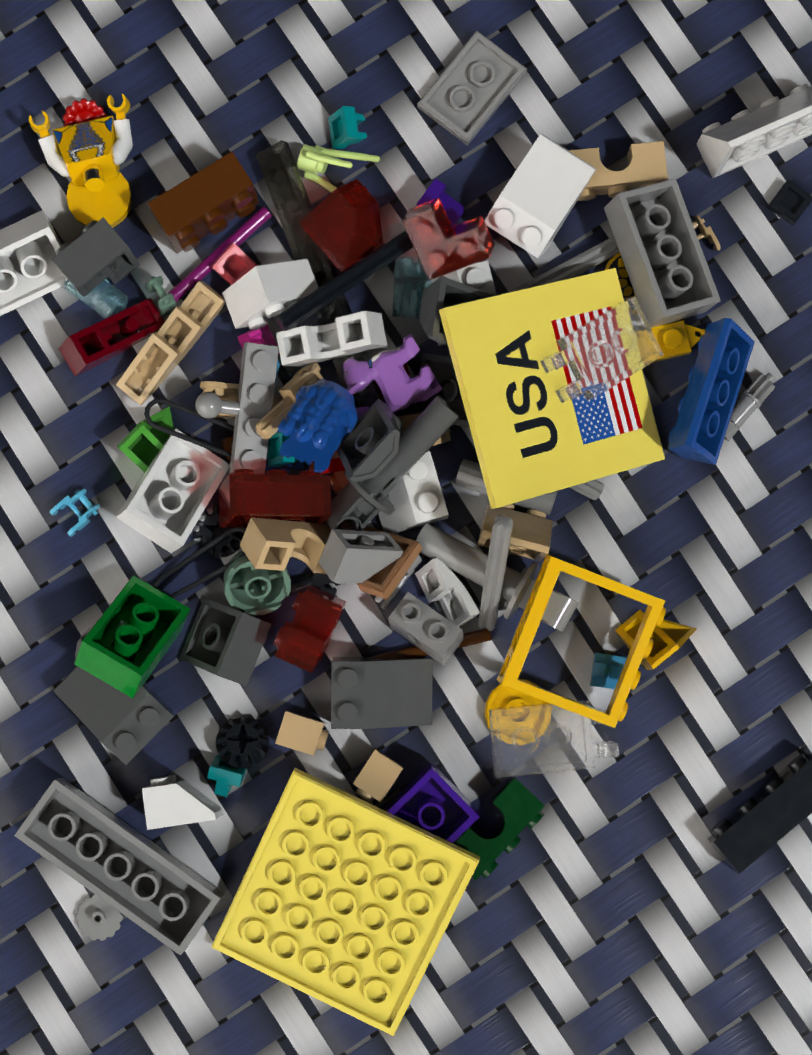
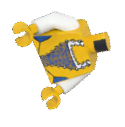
M122 93L123 103L120 107H114L115 102L112 95H109L107 98V104L116 114V120H114L113 116L61 127L53 129V135H50L48 131L50 129V120L46 112L41 110L45 122L39 126L34 124L30 114V126L41 137L38 141L47 164L61 176L71 177L73 185L77 187L85 185V188L90 192L101 191L105 186L104 180L113 179L119 175L120 164L124 163L133 147L130 121L126 119L125 115L130 109V102Z

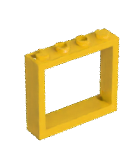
M547 554L497 681L503 686L615 728L617 722H621L627 713L628 703L626 699L630 689L634 690L639 683L641 671L638 669L643 658L646 659L652 650L653 639L650 638L655 626L659 627L665 617L666 608L663 607L665 600ZM560 571L648 605L606 712L518 679Z

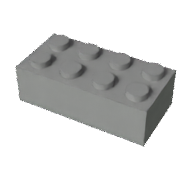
M676 178L618 193L604 207L648 329L705 313L721 301Z

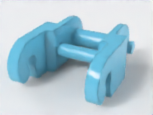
M77 489L75 491L76 495L72 498L67 495L50 510V514L54 516L58 513L59 509L62 510L69 506L79 517V522L67 532L70 537L75 535L77 530H81L91 522L89 517L92 514L94 516L98 514L97 510L100 508V505H93L85 496L86 489L81 491ZM78 500L88 509L84 514L74 505Z

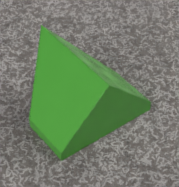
M170 406L150 416L154 423L174 431ZM145 419L139 422L117 447L145 473L170 437V434L151 427Z

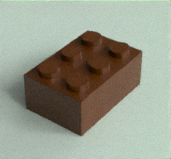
M232 151L147 204L176 253H179L182 250L188 252L200 244V239L210 233L212 235L220 233L228 226V222L237 216L243 218L255 210V205L259 201L254 184Z

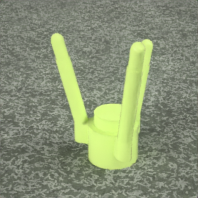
M304 144L297 161V169L305 171L304 178L316 182L350 205H355L356 201L318 176V173L324 174L328 164L352 168V162L339 158L379 162L380 157Z

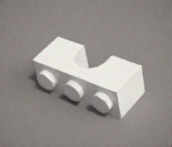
M361 311L335 318V323L320 326H301L277 332L281 364L283 366L301 367L311 363H318L387 346L382 313Z

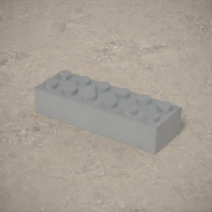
M63 777L54 779L14 835L180 956L190 945L225 895V893Z

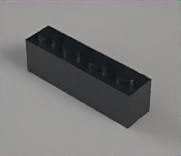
M800 754L787 765L790 769L780 778L776 775L769 779L762 786L763 793L756 799L753 797L747 798L736 808L739 812L729 821L727 818H724L711 829L713 835L708 838V841L733 871L740 874L812 813L811 754L807 756Z

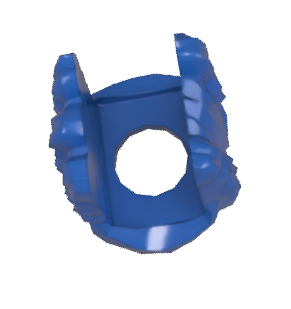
M320 379L308 386H301L296 393V403L292 405L291 411L287 413V417L281 421L278 427V432L289 436L281 445L280 456L286 458L294 456L296 460L298 459L301 463L306 461L308 465L314 463V471L316 473H323L328 469L331 458L335 451L338 450L343 437L349 434L358 422L354 396L339 384Z

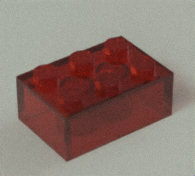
M236 469L233 471V474L229 473L219 487V527L247 528L251 517L323 524L331 516L330 476L320 475V473H316L314 470L301 471L300 475H287L286 470L280 469L269 470L267 474H254L252 469Z

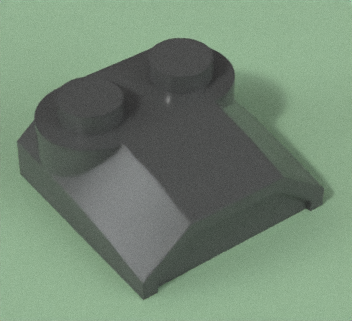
M377 399L358 420L356 427L343 437L338 450H336L349 479L353 482L376 477L399 450L402 420L393 414L388 405L380 399Z

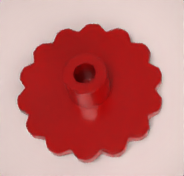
M82 98L80 101L74 100L72 105L66 107V113L63 114V120L65 121L63 127L107 117V114L103 112V107L97 105L94 100L88 101L86 98Z

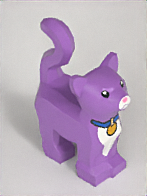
M411 334L404 337L403 345L398 348L379 352L367 361H357L350 358L343 363L344 379L350 394L362 391L372 381H376L384 397L385 404L388 405L391 412L395 415L413 403L426 401L443 389L428 364L420 367V373L414 377H409L403 365L420 350ZM370 407L356 408L358 420Z

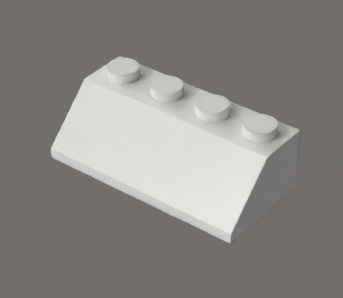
M44 210L0 230V316L70 283L52 260L62 244Z

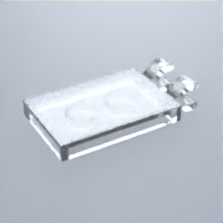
M633 296L558 339L557 343L561 350L540 362L546 373L569 364L576 380L555 391L561 403H564L568 399L573 400L584 394L586 400L594 399L664 354L636 297Z
M588 700L578 701L590 706V701ZM553 704L489 709L494 777L496 778L595 768L594 758L619 756L618 743H613V741L593 743L592 724L602 723ZM600 708L598 710L606 712L607 708Z

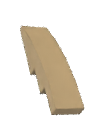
M198 281L182 305L175 307L160 330L150 336L116 386L139 405H143L205 332L226 304L224 298L205 282Z

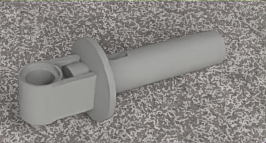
M426 523L416 539L422 547L420 553L431 559L438 558L449 569L483 587L488 555ZM533 562L528 570H526V567L522 573L506 566L501 597L506 599L504 607L507 606L504 618L509 620L519 607L525 609L535 584L534 580L539 567L538 563ZM553 589L541 621L563 632L578 602Z

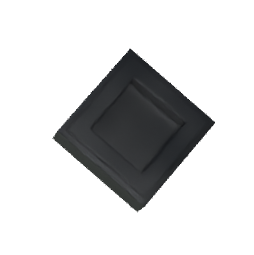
M788 179L767 208L793 226L812 202V196Z

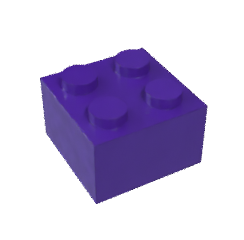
M432 762L384 807V811L451 843L458 839L480 817L478 809Z

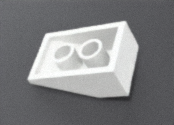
M541 133L499 195L483 223L536 258H539L547 251L596 171V168Z
M175 429V430H174V431H176V432H179V433H181V434H184V433H182L181 431H179L178 429ZM170 435L130 493L116 518L168 552L173 553L186 542L228 471L230 464L204 447Z

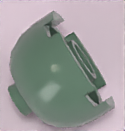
M243 551L237 553L229 562L235 561L224 571V593L230 606L234 609L236 606L251 616L265 615L277 610L281 606V601L285 598L286 594L289 596L291 592V579L287 568H285V571L255 569L246 555L239 557Z

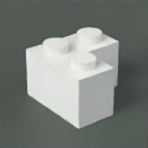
M308 259L255 266L222 292L235 329L249 327L250 330H256L266 326L269 318L279 315L318 289V285Z

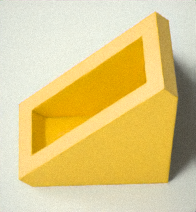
M641 610L637 611L615 629L618 636L629 649H631L644 616ZM663 619L661 625L654 628L650 638L653 639L652 650L646 659H642L641 664L646 670L655 669L677 651L697 628Z

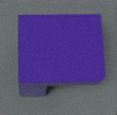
M438 179L432 182L416 204V213L424 219L427 217L432 219L436 228L446 235L449 234L465 212L464 206L446 194V185Z

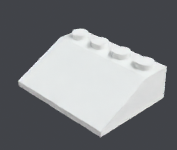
M808 84L800 85L790 92V96L779 99L778 96L773 97L760 105L761 108L750 113L749 109L735 114L731 118L732 121L721 125L720 122H716L702 130L703 134H701L696 145L712 179L811 136L812 86L809 87Z

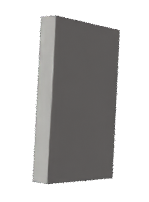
M476 31L417 103V108L468 146L527 73V68Z

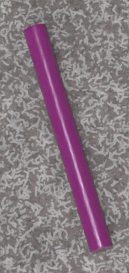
M263 206L173 287L168 294L172 293L177 303L198 281H201L213 270L210 266L231 243H235L237 246L241 245L272 217L270 212Z

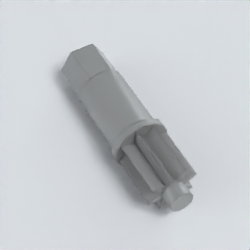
M772 374L758 375L749 387L742 392V396L735 403L724 440L729 442L756 408H759L774 390L775 386L772 382L775 380V377Z

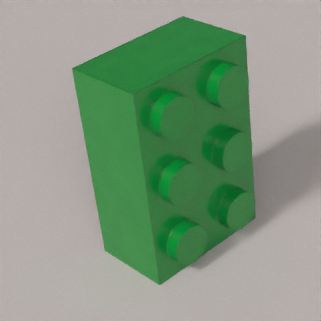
M133 575L83 639L74 664L133 699L181 633L190 608Z

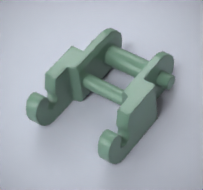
M153 276L150 278L151 281L145 284L148 293L157 292L160 297L158 301L160 313L162 316H166L174 310L176 302L172 293L166 294L163 289V278L161 276L156 278Z

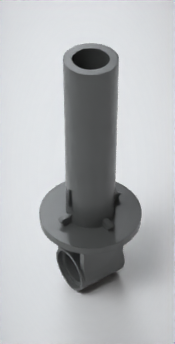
M437 395L400 435L398 453L376 477L353 482L349 479L345 470L344 474L349 483L323 510V518L330 530L362 531L380 510L391 515L395 508L387 498L389 497L388 493L460 417L458 412Z

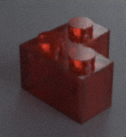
M439 197L409 209L402 220L429 281L489 258L495 246L482 215L452 227Z
M313 586L306 589L305 593L299 591L292 606V610L297 611L291 623L287 621L284 627L281 626L273 645L278 647L275 657L312 673L322 661L347 601Z

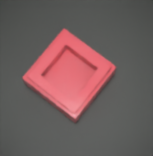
M231 243L210 267L231 286L257 266V264L235 243Z

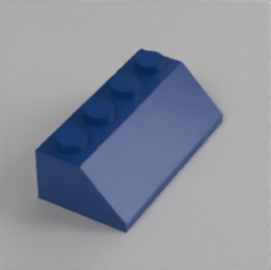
M723 318L708 324L705 334L699 340V353L695 365L689 371V384L685 396L681 398L679 403L677 422L669 434L668 449L680 458L713 465L717 463L755 343L730 318Z

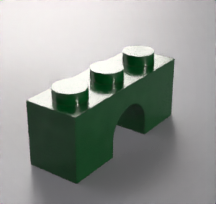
M514 776L491 800L502 812L503 825L501 829L492 836H481L469 827L453 842V844L480 856V861L472 875L475 881L480 876L486 879L498 866V863L495 861L496 858L503 851L509 854L521 841V838L518 836L526 826L532 829L544 816L541 810L545 805Z

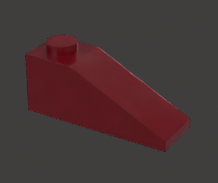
M149 298L70 335L58 349L76 377L108 361L150 337L153 333H157L165 321L153 300Z

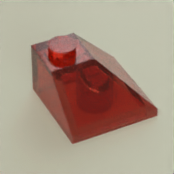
M358 179L334 190L299 222L301 227L340 272L347 270L384 245L379 204Z

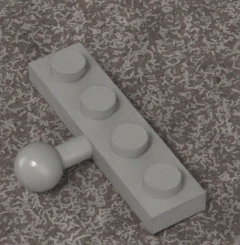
M244 342L237 402L221 400L213 392H204L196 399V411L204 418H214L219 413L236 415L230 475L264 478L269 439H263L255 430L256 423L272 410L279 353L278 346Z

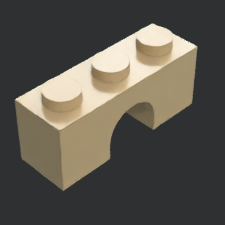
M664 141L631 144L627 153L628 167L621 171H611L602 164L599 147L568 150L596 168L577 201L592 200L596 197L595 195L604 194L614 198L618 193L668 180Z
M251 517L240 547L255 569L285 571L290 557H294L305 562L313 573L326 574L320 566L319 560L331 530L327 524Z

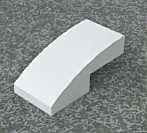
M438 558L432 559L415 573L428 602L439 600L447 619L458 627H462L480 613L462 582Z

